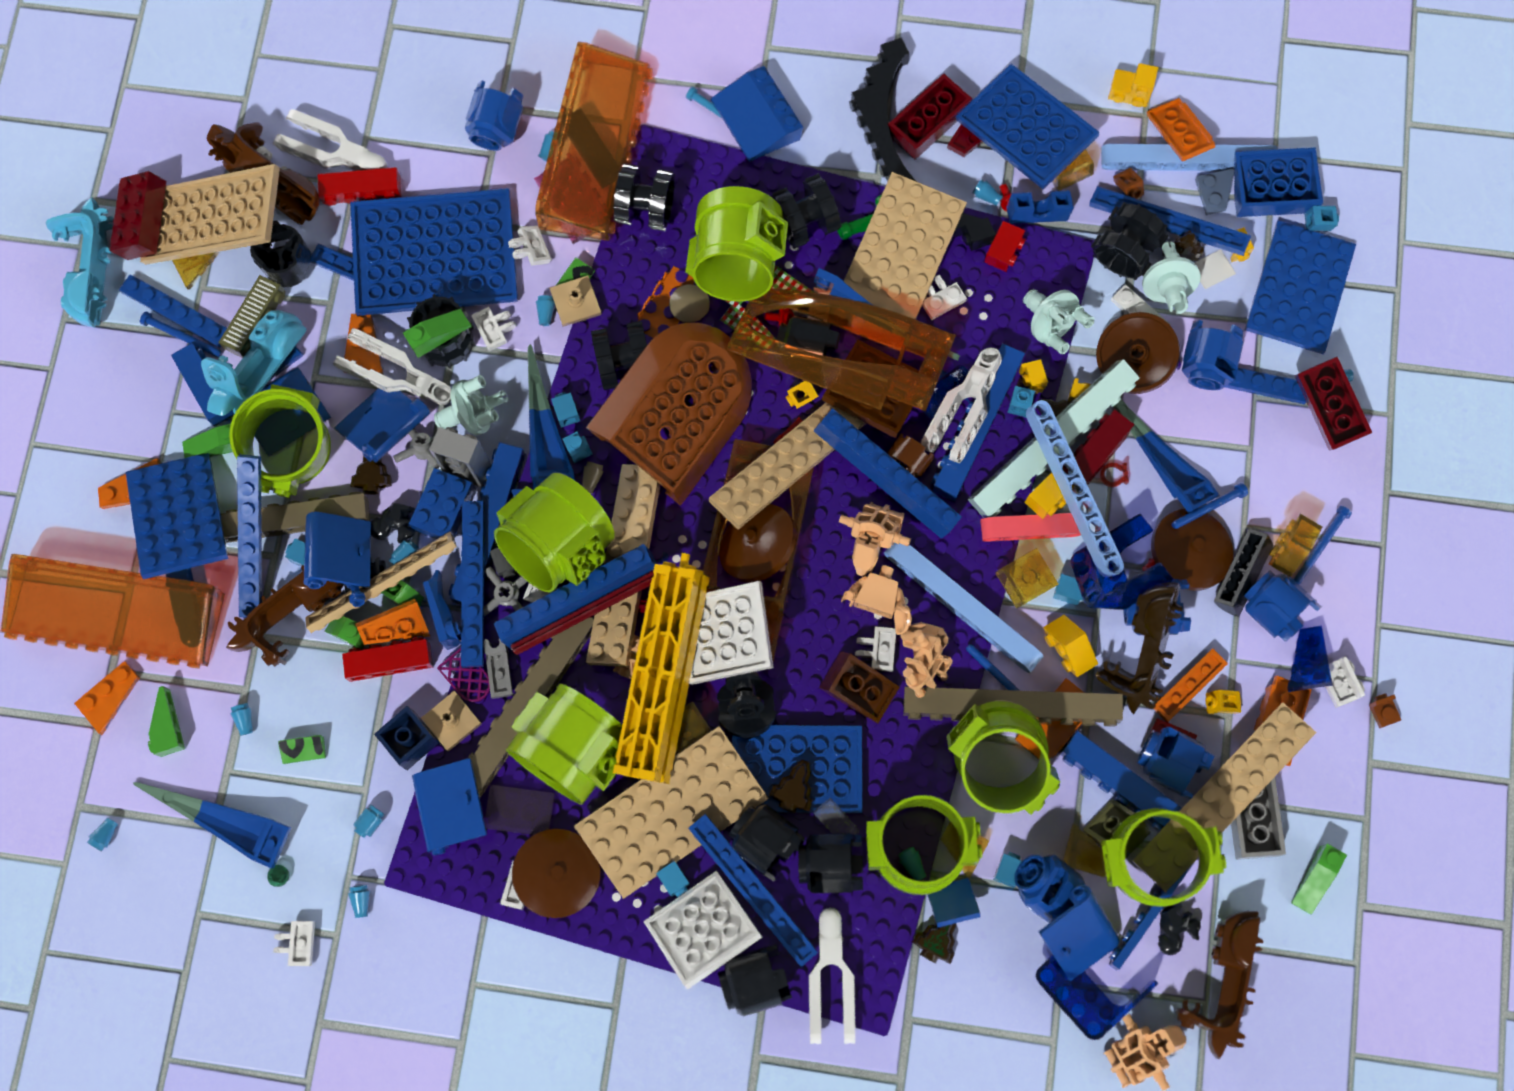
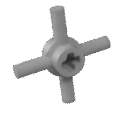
M414 428L408 433L412 438L410 448L393 455L395 462L398 463L415 455L420 460L427 459L433 468L438 469L440 466L429 451L435 436L430 437L427 433H418Z
M488 567L484 572L496 587L494 599L484 606V617L500 604L503 606L511 605L515 611L523 608L518 601L519 588L527 583V581L522 576L514 582L502 581L492 567ZM506 589L509 590L508 593L510 595L508 597L504 596V591Z

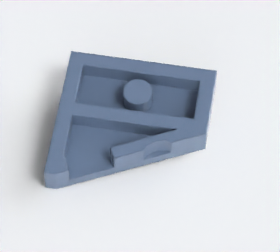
M1234 168L1196 176L1195 182L1206 215L1226 211Z

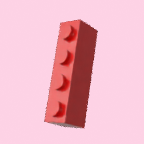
M397 167L318 174V196L323 204L329 206L336 205L337 203L350 204V202L402 198L401 176Z
M423 637L412 638L411 642L406 643L394 641L389 646L383 647L380 644L371 645L369 649L365 650L353 648L349 649L348 653H342L345 679L349 682L433 668L431 645Z

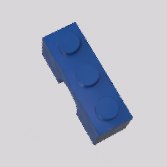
M1052 191L1046 199L1041 201H1033L1031 192L1012 193L1006 208L1009 223L1018 224L1068 221L1074 206L1070 191Z

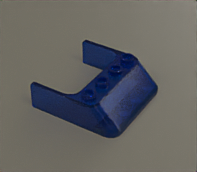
M1138 514L1111 530L1110 534L1121 555L1125 548L1153 532V529L1142 514ZM1099 543L1100 550L1104 552L1103 544ZM1087 546L1074 553L1070 560L1083 601L1089 608L1124 610L1137 603L1139 594H1143L1146 589L1174 580L1161 562L1129 581L1124 569L1117 575L1108 578L1103 577L1098 572ZM1109 562L1108 567L1113 571V565Z
M1052 953L1040 965L1035 974L1038 984L1078 1029L1091 1040L1102 1038L1159 984L1156 980H1151L1130 1001L1122 1006H1118L1110 1001L1085 972L1069 981Z

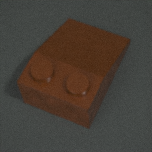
M840 651L819 686L820 689L875 723L880 722L900 688L852 654Z

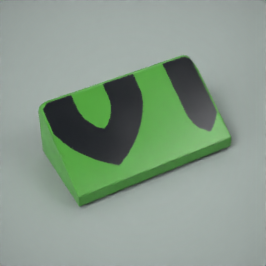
M574 258L556 285L588 276L590 279L595 270L578 258Z
M321 735L278 741L283 764L326 758L325 740Z

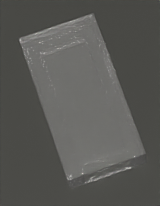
M831 797L814 810V814L832 834L850 833L856 835L859 832V828Z

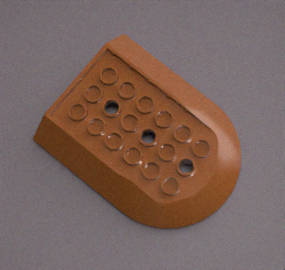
M683 323L669 327L649 342L586 428L601 441L607 440L667 489L665 493L679 505H682L746 415L752 393L751 373L747 360L739 346L727 334L713 326L703 323ZM710 363L712 364L711 370H712L713 373H711V372L709 371V364H710ZM686 395H691L693 398V404L690 407L685 404ZM664 427L669 431L667 439H663L660 435L661 429Z

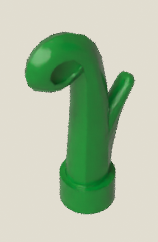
M879 195V196L876 198V200H875L876 207H877L878 202H879V200H880V198H881L882 195ZM873 214L848 223H841L842 227L837 230L840 238L845 240L852 237L853 234L865 232Z

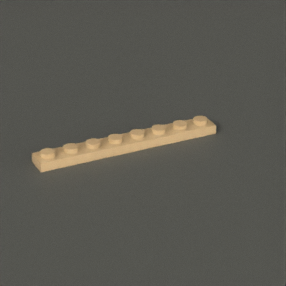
M448 532L371 578L369 588L359 586L360 592L365 594V601L379 596L382 591L389 587L396 586L405 577L413 576L422 567L433 564L437 558L450 554L457 547L455 538L451 532ZM352 591L347 592L320 610L305 617L306 628L309 632L313 633L316 630H322L328 623L342 618L351 609L359 608L354 607L349 601Z

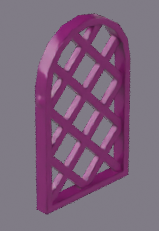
M459 648L440 664L437 669L459 696L469 702H479L486 698L490 692L488 675L481 667L479 669H473V667H470V669L462 668L461 657L455 658L461 652V648ZM453 660L460 661L459 668H452ZM449 662V668L443 667L446 663ZM442 670H449L448 677L442 672ZM451 670L459 671L458 678H451ZM462 671H469V679H461ZM472 672H480L479 680L472 679ZM483 673L485 674L487 680H482ZM451 681H458L457 688ZM461 681L468 682V689H460ZM471 682H479L478 690H470ZM482 683H488L487 691L481 690ZM460 692H467V698ZM470 692L478 693L477 699H470Z

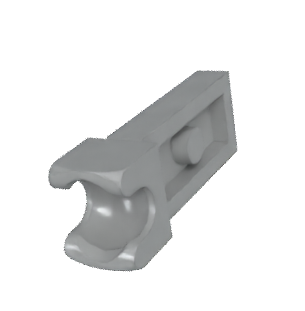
M485 639L483 643L491 698L513 696L508 647L499 639V646L492 648L491 643Z

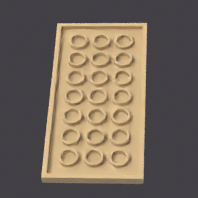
M272 164L166 186L157 254L141 257L140 262L148 265L270 243L280 167Z
M892 172L844 282L882 312L912 330L967 202ZM833 304L829 313L828 322L902 352L908 339L836 304Z
M720 726L675 756L673 769L670 772V784L641 779L574 825L623 899L656 877L658 871L673 861L678 862L701 846L688 827L705 813L721 832L736 822L751 805L756 808L769 799Z

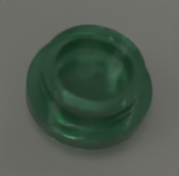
M275 865L274 868L269 869L267 880L272 886L281 887L288 882L290 874L285 866Z

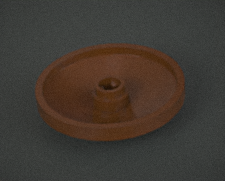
M1145 312L1126 314L1114 320L1103 331L1096 350L1097 364L1100 372L1103 374L1116 361L1124 359L1139 377L1135 382L1136 386L1128 393H1148L1164 385L1175 373L1180 360L1179 340L1170 324L1157 315Z
M769 504L739 530L730 524L722 537L719 549L720 561L724 570L734 579L745 583L762 581L778 572L789 560L796 545L797 528L793 518L783 508Z
M1186 509L1173 511L1157 524L1152 534L1151 552L1157 568L1166 579L1187 580L1189 589L1186 590L1201 591L1215 586L1225 578L1233 562V545L1229 534L1223 525L1208 513L1178 529H1174L1172 527L1173 521L1185 516L1188 512Z
M549 829L530 837L517 852L512 866V883L519 900L533 913L547 918H563L583 909L594 897L600 881V865L580 835L565 829Z

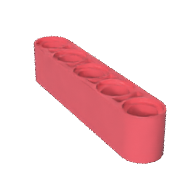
M1071 513L1047 515L1044 519L1038 515L1000 516L980 519L982 541L985 542L1081 536Z

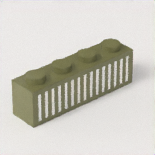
M259 275L219 341V344L226 351L241 358L246 355L251 348L249 335L256 324L269 311L275 310L278 304L283 302L286 292L282 286Z

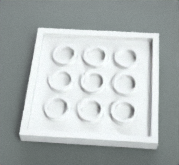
M757 581L707 592L689 684L773 668L762 583Z
M717 871L644 921L687 990L762 938Z

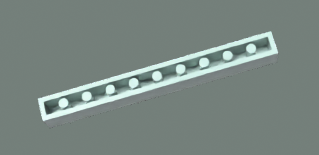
M1124 359L1116 361L1056 417L1069 447L1077 441L1075 438L1080 433L1084 434L1092 427L1090 424L1095 419L1099 420L1107 413L1105 410L1110 405L1112 407L1121 400L1120 396L1124 392L1128 393L1136 386L1135 382L1139 377ZM1045 427L1046 434L1050 435V430ZM1036 437L1027 443L968 498V501L983 518L997 516L1001 512V506L1012 502L1016 498L1015 493L1020 489L1024 490L1032 483L1031 479L1035 475L1039 476L1047 469L1046 465L1048 463ZM1054 446V452L1059 455L1058 448Z

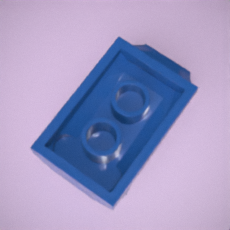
M435 570L434 575L428 581L423 582L439 642L447 650H450L461 644V626H459L458 622H455L452 611L444 600L442 574L439 570Z

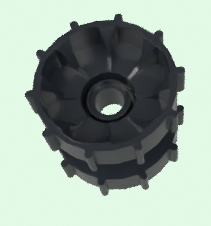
M623 163L615 188L614 221L619 224L632 225L636 209L648 211L649 214L648 227L666 231L673 207L675 174H673V171L658 169L653 185L642 184L641 168H638L637 165Z
M819 173L806 178L802 182L805 198L795 201L794 196L788 191L787 187L772 193L773 195L770 196L777 201L783 210L784 220L788 222L786 240L793 249L810 241L807 231V225L817 222L818 227L821 228L825 235L842 227L840 213L838 212L834 197L826 181L820 177Z
M1123 202L1122 205L1114 208L1108 218L1111 224L1110 229L1114 232L1106 230L1102 235L1098 234L1091 245L1094 253L1093 257L1105 269L1119 275V277L1123 276L1137 280L1141 275L1144 276L1152 264L1149 262L1150 253H1147L1145 250L1154 252L1158 247L1162 248V245L1169 237L1166 229L1167 225L1156 216V213L1141 207L1140 204L1134 205Z
M433 294L431 298L425 299L421 303L416 302L417 306L411 316L407 317L411 328L422 321L461 308L454 301L453 297L449 299L436 297ZM461 309L464 315L468 317L466 310ZM469 322L471 324L470 328L424 354V357L432 367L438 365L451 369V366L463 360L467 361L466 357L470 354L472 347L476 346L472 333L474 327L471 322Z
M642 321L626 324L630 340L610 344L606 328L591 331L603 390L616 388L618 385L616 371L630 368L647 346Z

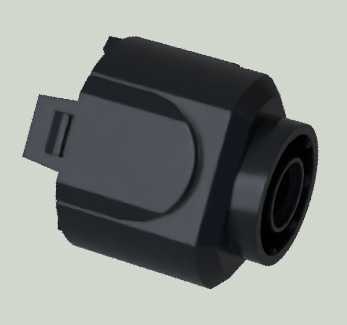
M277 220L273 221L270 243L250 247L253 262L270 280L277 282L282 287H292L302 282L304 274L309 267L312 253L296 229L286 224H280ZM289 239L284 246L270 247L274 242ZM287 261L293 262L292 264H289V266L287 265Z
M793 316L789 319L788 324L781 323L774 357L781 359L784 364L789 365L788 368L817 373L820 376H831L832 372L824 371L823 366L827 348L838 349L840 334L837 331L831 330V323Z
M751 805L739 818L729 834L734 839L732 848L742 856L741 858L772 881H775L780 876V874L772 869L781 857L788 860L795 850L798 852V845H803L806 840L798 833L799 828L769 805H761L757 809Z
M850 833L810 835L806 840V845H798L799 883H807L808 890L811 893H852V891L863 890V877H852V874L863 873V856L852 855L851 847L862 846V836Z
M777 945L736 955L724 964L725 970L719 971L718 977L728 1010L736 1008L737 1013L745 1017L780 1006L783 1001L792 998L784 968L772 970L769 958L779 955Z

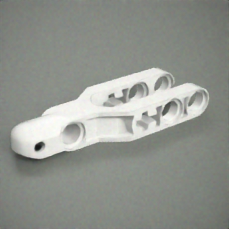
M294 109L289 111L286 120L301 126L303 130L319 133L321 137L339 143V149L333 153H328L282 134H277L272 142L279 150L324 168L340 165L357 171L387 168L384 157L369 151L361 145L348 141L340 127Z
M352 328L347 338L354 344L406 368V379L393 380L372 369L368 370L357 365L354 360L349 361L338 355L333 362V365L338 369L387 393L406 390L439 405H446L451 401L450 386L414 368L405 352L355 328Z
M986 348L981 351L964 382L947 392L923 436L921 444L926 447V451L933 453L937 449L961 402L966 398L973 397L976 400L964 420L965 425L959 436H956L954 439L955 443L949 460L957 463L963 461L988 414L986 396L994 383L996 372L1002 362L999 350Z
M826 908L819 917L820 960L809 975L810 1044H821L820 971L829 964L836 965L842 970L844 1044H855L854 975L842 960L841 915L835 908Z

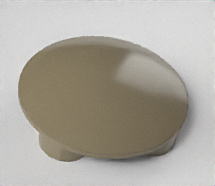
M696 285L681 286L670 297L669 307L671 313L682 323L699 321L709 312V297L707 293Z

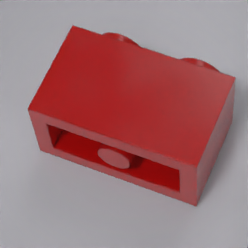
M1003 221L986 254L984 263L1007 272L1009 266L1013 267L1018 256L1015 255L1017 250H1022L1026 239L1023 238L1025 230Z

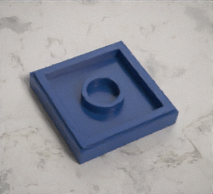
M969 878L953 881L941 891L927 895L937 927L981 917Z

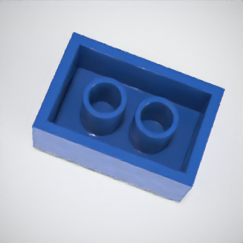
M434 468L411 517L410 527L416 532L435 539L442 537L448 532H451L455 538L462 522V501H471L476 491L473 483Z

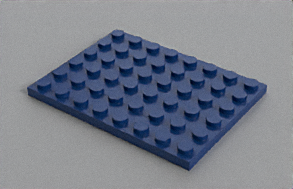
M509 188L350 202L355 313L357 316L413 311L417 306L416 302L421 303L425 299L431 298L433 294L436 297L449 299L453 297L460 307L518 302L515 258L512 255L514 248H509L508 242L513 239Z

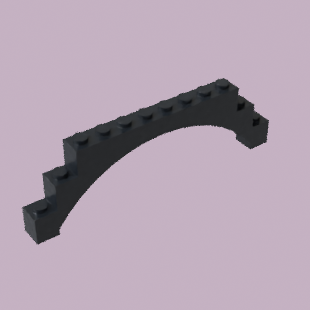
M901 37L880 45V52L878 53L880 64L866 68L865 77H863L865 87L853 91L849 101L851 111L857 115L856 119L859 128H863L865 132V141L867 145L870 144L872 147V156L875 161L878 160L880 174L883 178H886L887 182L892 172L916 181L905 168L895 150L887 116L890 91L903 65L908 64L909 51ZM963 213L952 238L962 235L965 245H969L970 250L974 251L992 244L996 233L988 217L981 219Z

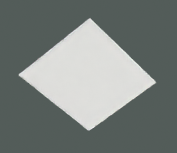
M1221 249L1194 262L1199 268L1200 282L1204 289L1236 274Z

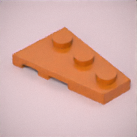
M351 313L348 335L351 333L352 328H355L377 338L371 315L357 316ZM347 338L344 358L349 361L354 360L357 365L384 375L380 356L354 344Z
M156 458L136 469L160 464V460ZM126 474L98 487L99 507L101 509L130 505Z
M416 599L355 624L364 645L390 642L392 639L400 638L407 640L416 636H423V638L431 637Z
M124 661L74 704L100 735H103L106 731V726L111 719H114L117 709L123 700L127 699L140 677Z

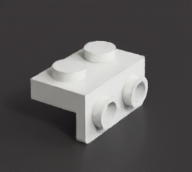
M1346 656L1317 669L1335 708L1365 696L1364 685L1357 679L1354 673V665Z

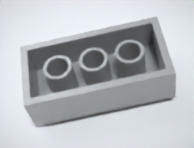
M439 427L429 451L442 471L470 481L473 485L483 487L486 482L487 470L489 467H492V464L478 438L470 434L465 436L458 434L457 430L446 427V429Z
M1275 777L1231 823L1236 860L1286 855Z

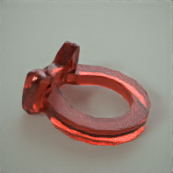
M1111 462L1104 465L1100 471V479L1103 484L1108 487H1117L1122 483L1127 485L1129 483L1127 463L1124 462L1120 465ZM1113 467L1122 471L1123 477L1116 482L1108 481L1105 478V471L1108 468Z

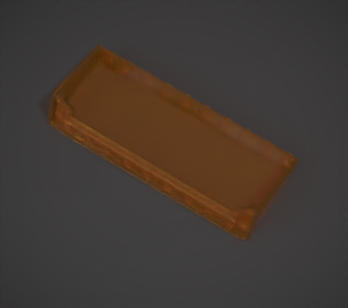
M577 42L536 201L535 215L540 230L609 241L611 234L615 233L616 222H614L613 209L615 188L623 163L631 164L633 153L631 149L636 146L637 136L635 133L636 130L640 129L641 124L639 116L640 113L644 112L645 108L643 99L644 96H648L649 85L647 83L648 80L652 79L653 68H650L649 63L587 42Z
M11 554L0 632L4 634V638L12 640L22 637L24 641L37 643L38 640L45 641L44 644L50 646H57L60 643L65 644L64 647L75 650L79 646L85 647L86 651L98 653V650H105L106 654L113 656L124 653L126 657L132 659H139V656L146 657V660L152 662H159V659L167 660L166 663L179 666L181 662L187 663L188 667L200 669V666L208 667L225 593L215 586L206 583L162 576L143 580L141 573Z

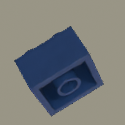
M408 706L403 708L374 734L398 765L407 771L440 743L418 714Z

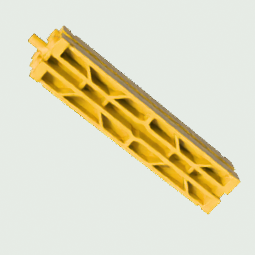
M681 554L679 567L671 562H663V565H654V577L651 580L616 754L617 762L614 764L613 769L615 774L670 784V772L673 769L707 593L706 588L710 580L709 577L703 575L702 570L688 565L690 554Z

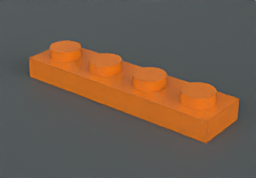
M1212 648L1156 703L1154 710L1166 722H1169L1228 663Z

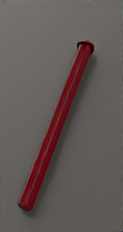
M653 570L512 643L511 649L513 653L519 655L649 587L654 577Z

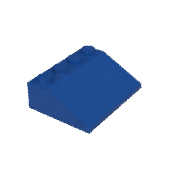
M765 66L746 73L711 98L712 103L749 162L797 142L801 138L803 126Z
M1316 147L1235 152L1234 201L1236 217L1305 214L1312 206H1321L1323 204Z

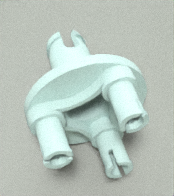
M1170 241L1171 247L1169 242H1165L1162 245L1164 259L1150 266L1144 276H1142V287L1149 299L1158 303H1167L1170 312L1173 311L1174 307L1176 314H1181L1188 309L1189 302L1187 297L1197 289L1201 277L1198 266L1193 261L1180 257L1176 251L1175 243Z
M1030 290L1024 296L1023 303L1034 313L1031 322L1032 335L1038 341L1053 347L1059 354H1065L1070 348L1069 343L1065 342L1061 337L1068 332L1075 321H1078L1087 329L1095 322V318L1084 311V308L1079 304L1077 296L1071 291L1060 290L1046 297L1037 290Z
M478 375L470 380H460L454 383L451 388L452 405L442 409L440 412H436L434 421L438 428L444 429L461 423L471 434L482 435L489 430L491 423L499 420L498 413L494 410V407L508 402V397L503 398L507 394L504 390H500L491 396H483L479 390L486 386V381L482 375Z

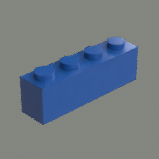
M191 343L171 354L205 417L214 427L234 416L233 409L224 416L207 411V403L214 389L209 387L203 374L201 361L207 356L201 347L197 349Z

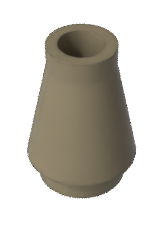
M587 462L586 466H584L582 485L592 494L604 472L602 471V465L593 462Z

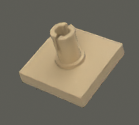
M588 276L550 287V292L563 327L601 315V310Z
M453 691L421 717L448 752L482 725L456 691Z

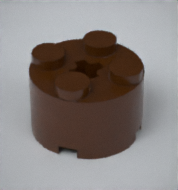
M902 433L887 452L890 457L915 478H921L935 458L931 452L929 455L924 452L926 447L909 436L904 438Z

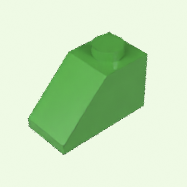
M402 580L396 586L389 587L381 592V594L398 606L416 599L420 607L425 598Z
M343 616L338 620L331 621L325 629L326 633L355 648H361L362 650L364 647L355 625L357 622Z

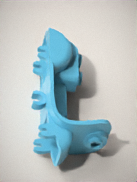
M93 197L86 201L80 213L63 214L46 221V226L52 233V238L55 241H58V238L68 241L72 236L83 234L79 272H66V277L63 279L64 294L60 302L61 307L64 308L68 315L78 323L89 327L100 325L101 310L107 306L102 301L107 300L103 292L106 265L111 263L107 255L112 252L109 251L106 235L108 230L113 229V224H109V222L114 220L111 216L106 217L102 215L107 214L108 210L100 208Z
M269 311L256 324L249 335L251 348L235 369L232 368V364L227 363L228 357L220 356L218 360L210 357L203 359L201 366L204 377L209 387L214 389L207 403V411L224 416L233 409L235 414L245 400L260 392L305 334L307 329L302 325V321L297 316L286 311Z

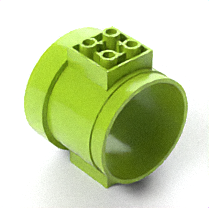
M723 187L706 194L697 206L695 220L697 236L690 239L685 272L693 277L696 285L702 291L718 299L741 302L754 300L765 295L773 285L775 261L785 256L788 222L784 220L781 206L769 195L748 187Z
M271 384L269 390L252 395L235 412L230 425L229 437L236 459L240 454L254 456L253 441L258 427L267 417L278 411L288 409L304 411L313 417L317 426L318 443L308 463L292 473L282 475L266 473L261 469V492L269 494V491L272 490L273 493L281 497L290 498V495L296 496L299 484L312 480L326 466L331 452V439L328 429L317 411L320 400L313 393Z
M552 473L534 490L526 486L496 512L501 524L494 531L498 548L518 574L531 585L544 592H553L566 579L578 586L607 559L604 549L614 541L615 537L612 523L597 500L578 482L561 473Z
M559 684L556 687V691L549 698L536 692L511 726L517 734L505 749L507 753L545 784L580 805L584 804L595 787L604 791L616 775L613 773L614 764L617 762L616 754L622 724L595 702L571 687Z
M992 701L979 706L974 704L947 735L948 749L954 753L955 764L962 777L966 791L977 804L987 810L997 813H1015L1026 810L1032 815L1035 810L1039 811L1044 806L1045 799L1050 794H1055L1060 787L1057 770L1049 762V747L1043 727L1035 715L1021 705L1008 701ZM999 732H1014L1031 739L1041 750L1039 763L1034 772L1022 782L1008 787H991L981 784L965 768L968 755L973 747L983 738Z
M920 795L904 799L891 807L881 817L880 821H867L868 870H878L892 887L907 894L928 895L941 891L957 878L964 866H975L978 860L982 858V847L977 845V838L980 836V822H976L975 817H961L950 804L933 796ZM916 806L929 807L941 812L951 821L959 837L960 851L957 863L949 874L938 880L920 882L904 877L891 866L884 853L882 836L886 824L898 812Z
M1154 808L1136 812L1125 818L1116 827L1110 840L1101 841L1108 887L1117 886L1126 896L1144 905L1161 907L1180 903L1197 894L1204 887L1210 875L1224 873L1223 868H1226L1227 865L1225 855L1221 854L1220 845L1223 844L1221 832L1217 831V827L1202 828L1192 818L1167 809ZM1149 817H1165L1178 822L1191 834L1198 849L1199 864L1193 881L1185 890L1172 897L1157 898L1144 892L1132 880L1126 867L1125 847L1127 840L1134 828Z

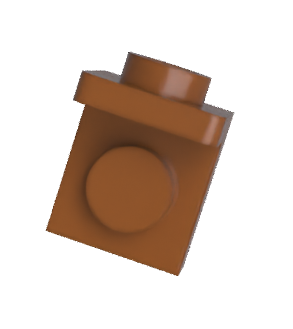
M1131 167L1113 176L1114 183L1124 192V195L1136 199L1144 195L1143 179Z
M1386 693L1374 697L1375 702L1369 704L1379 729L1402 721L1393 702L1396 699L1395 694L1387 696Z

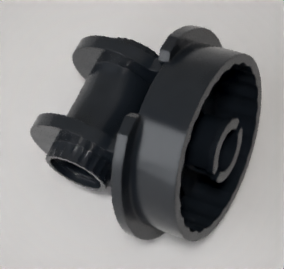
M757 672L727 677L725 680L726 684L717 693V700L719 701L718 719L721 726L730 734L740 738H752L766 732L776 718L773 688L763 681L761 675Z

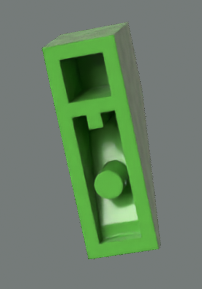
M458 309L422 321L403 332L419 358L470 328L471 324L462 310Z
M231 424L212 428L183 441L184 458L207 453L212 457L233 452L229 437Z
M164 686L158 689L148 733L150 739L148 741L149 750L159 757L185 749L171 691Z
M1329 844L1321 845L1291 904L1311 915L1339 873L1347 854Z

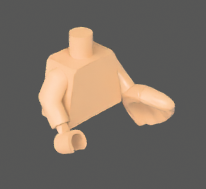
M882 565L879 575L870 573L868 577L860 578L848 591H845L841 602L849 600L850 607L854 603V607L892 619L894 613L895 631L897 635L906 633L911 626V610L905 603L903 591L898 587V582L891 579L894 569Z

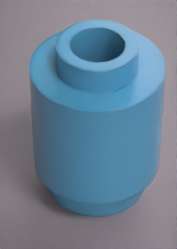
M403 540L391 554L392 557L389 561L394 565L415 553L419 547L411 540L408 542Z
M370 805L368 809H364L353 824L356 827L354 831L363 838L367 835L371 837L382 823V818L385 814L373 805Z

